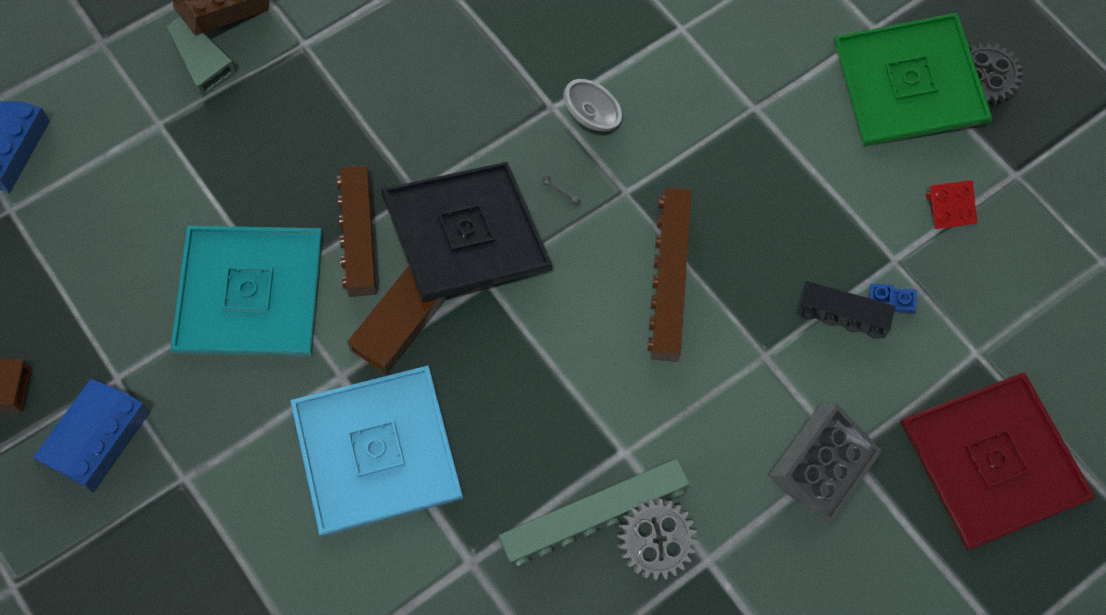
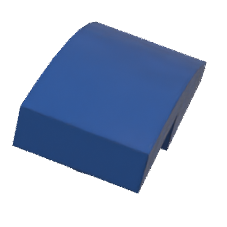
M887 284L870 285V299L895 305L894 312L916 314L917 290L894 289V285Z

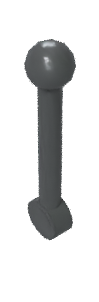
M550 176L542 177L543 184H549L571 199L574 205L580 203L579 197H574L552 182Z

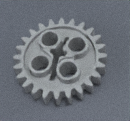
M657 498L656 504H654L652 499H647V506L642 502H638V511L630 508L632 516H623L627 524H619L624 533L617 535L618 538L623 539V543L617 546L618 548L625 549V552L620 556L622 558H630L626 565L628 567L635 565L633 572L638 574L643 569L642 577L647 578L651 573L652 579L657 580L660 573L663 579H667L668 572L676 576L675 568L685 570L682 562H691L687 555L688 553L696 552L690 548L691 544L697 543V540L691 539V535L697 533V530L689 529V526L694 521L685 520L688 512L683 511L679 513L681 506L676 504L672 508V501L667 500L664 506L663 500ZM653 517H655V519H656V520H655V527H654V524L652 523V518H653ZM665 518H669L671 520V527L664 531L662 522ZM645 522L648 526V531L645 535L641 536L638 532V527L641 523ZM657 535H661V539L658 540V543L653 542V539L656 538ZM674 542L676 550L672 555H668L667 546L669 543ZM650 547L652 549V557L645 560L643 558V551ZM659 550L663 557L661 561L659 560Z

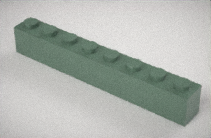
M676 458L499 535V542L510 567L516 565L517 568L529 564L531 558L538 555L540 558L546 557L553 553L554 548L561 545L562 548L569 547L579 537L589 538L597 534L598 529L606 526L609 529L618 525L624 515L632 516L630 508L639 510L638 502H642L647 506V499H652L654 504H656L657 498H660L664 504V500L671 497L673 500L681 498L686 494L685 491H687L690 484Z

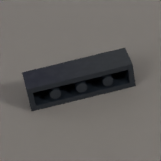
M806 281L801 291L796 314H800L806 319L824 321L827 325L842 326L851 332H863L872 338L885 339L891 330L896 306Z

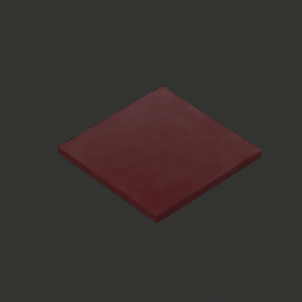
M1025 372L906 417L900 421L967 551L1096 498Z

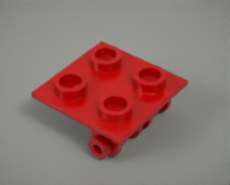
M973 180L930 185V192L926 193V199L932 202L935 229L978 223Z

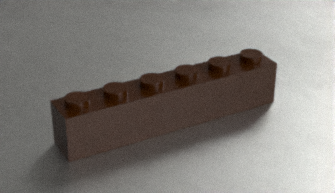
M367 165L340 167L341 176H337L338 189H341L342 195H338L339 209H342L343 215H339V226L344 230V235H340V246L345 250V255H341L342 269H346V275L342 276L343 289H347L349 297L376 295Z

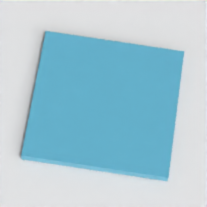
M429 366L290 400L320 537L463 499Z

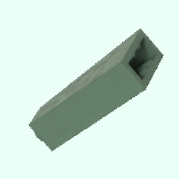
M181 17L173 20L167 26L170 36L202 98L236 73L232 61L203 33L195 36Z

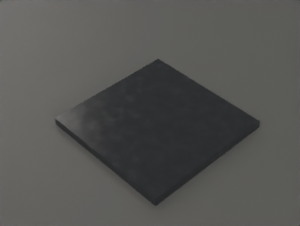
M508 162L381 189L382 197L422 302L551 271L553 268Z

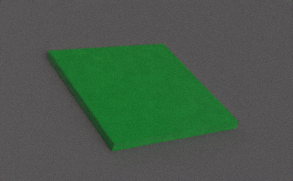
M958 12L834 36L833 41L863 147L991 123L992 116Z

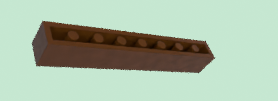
M665 187L664 195H659L658 208L662 209V215L657 217V228L661 229L660 235L656 234L655 248H659V255L655 254L653 267L657 268V275H653L652 288L656 289V295L651 296L650 309H654V316H650L649 330H653L652 338L648 337L647 351H651V360L678 362L681 354L692 190Z

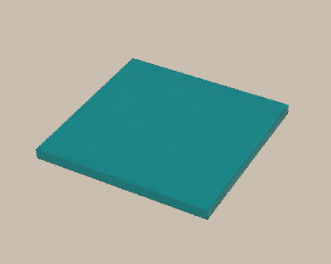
M187 226L170 347L171 353L312 356L322 228Z

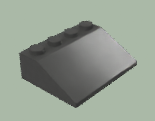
M820 404L768 476L785 493L827 524H832L882 450L838 404Z

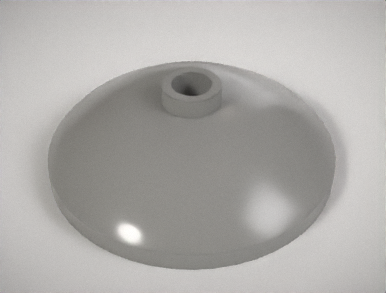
M575 79L568 83L564 90V101L570 114L579 123L595 131H611L619 125L622 119L621 108L615 97L607 89L586 79Z

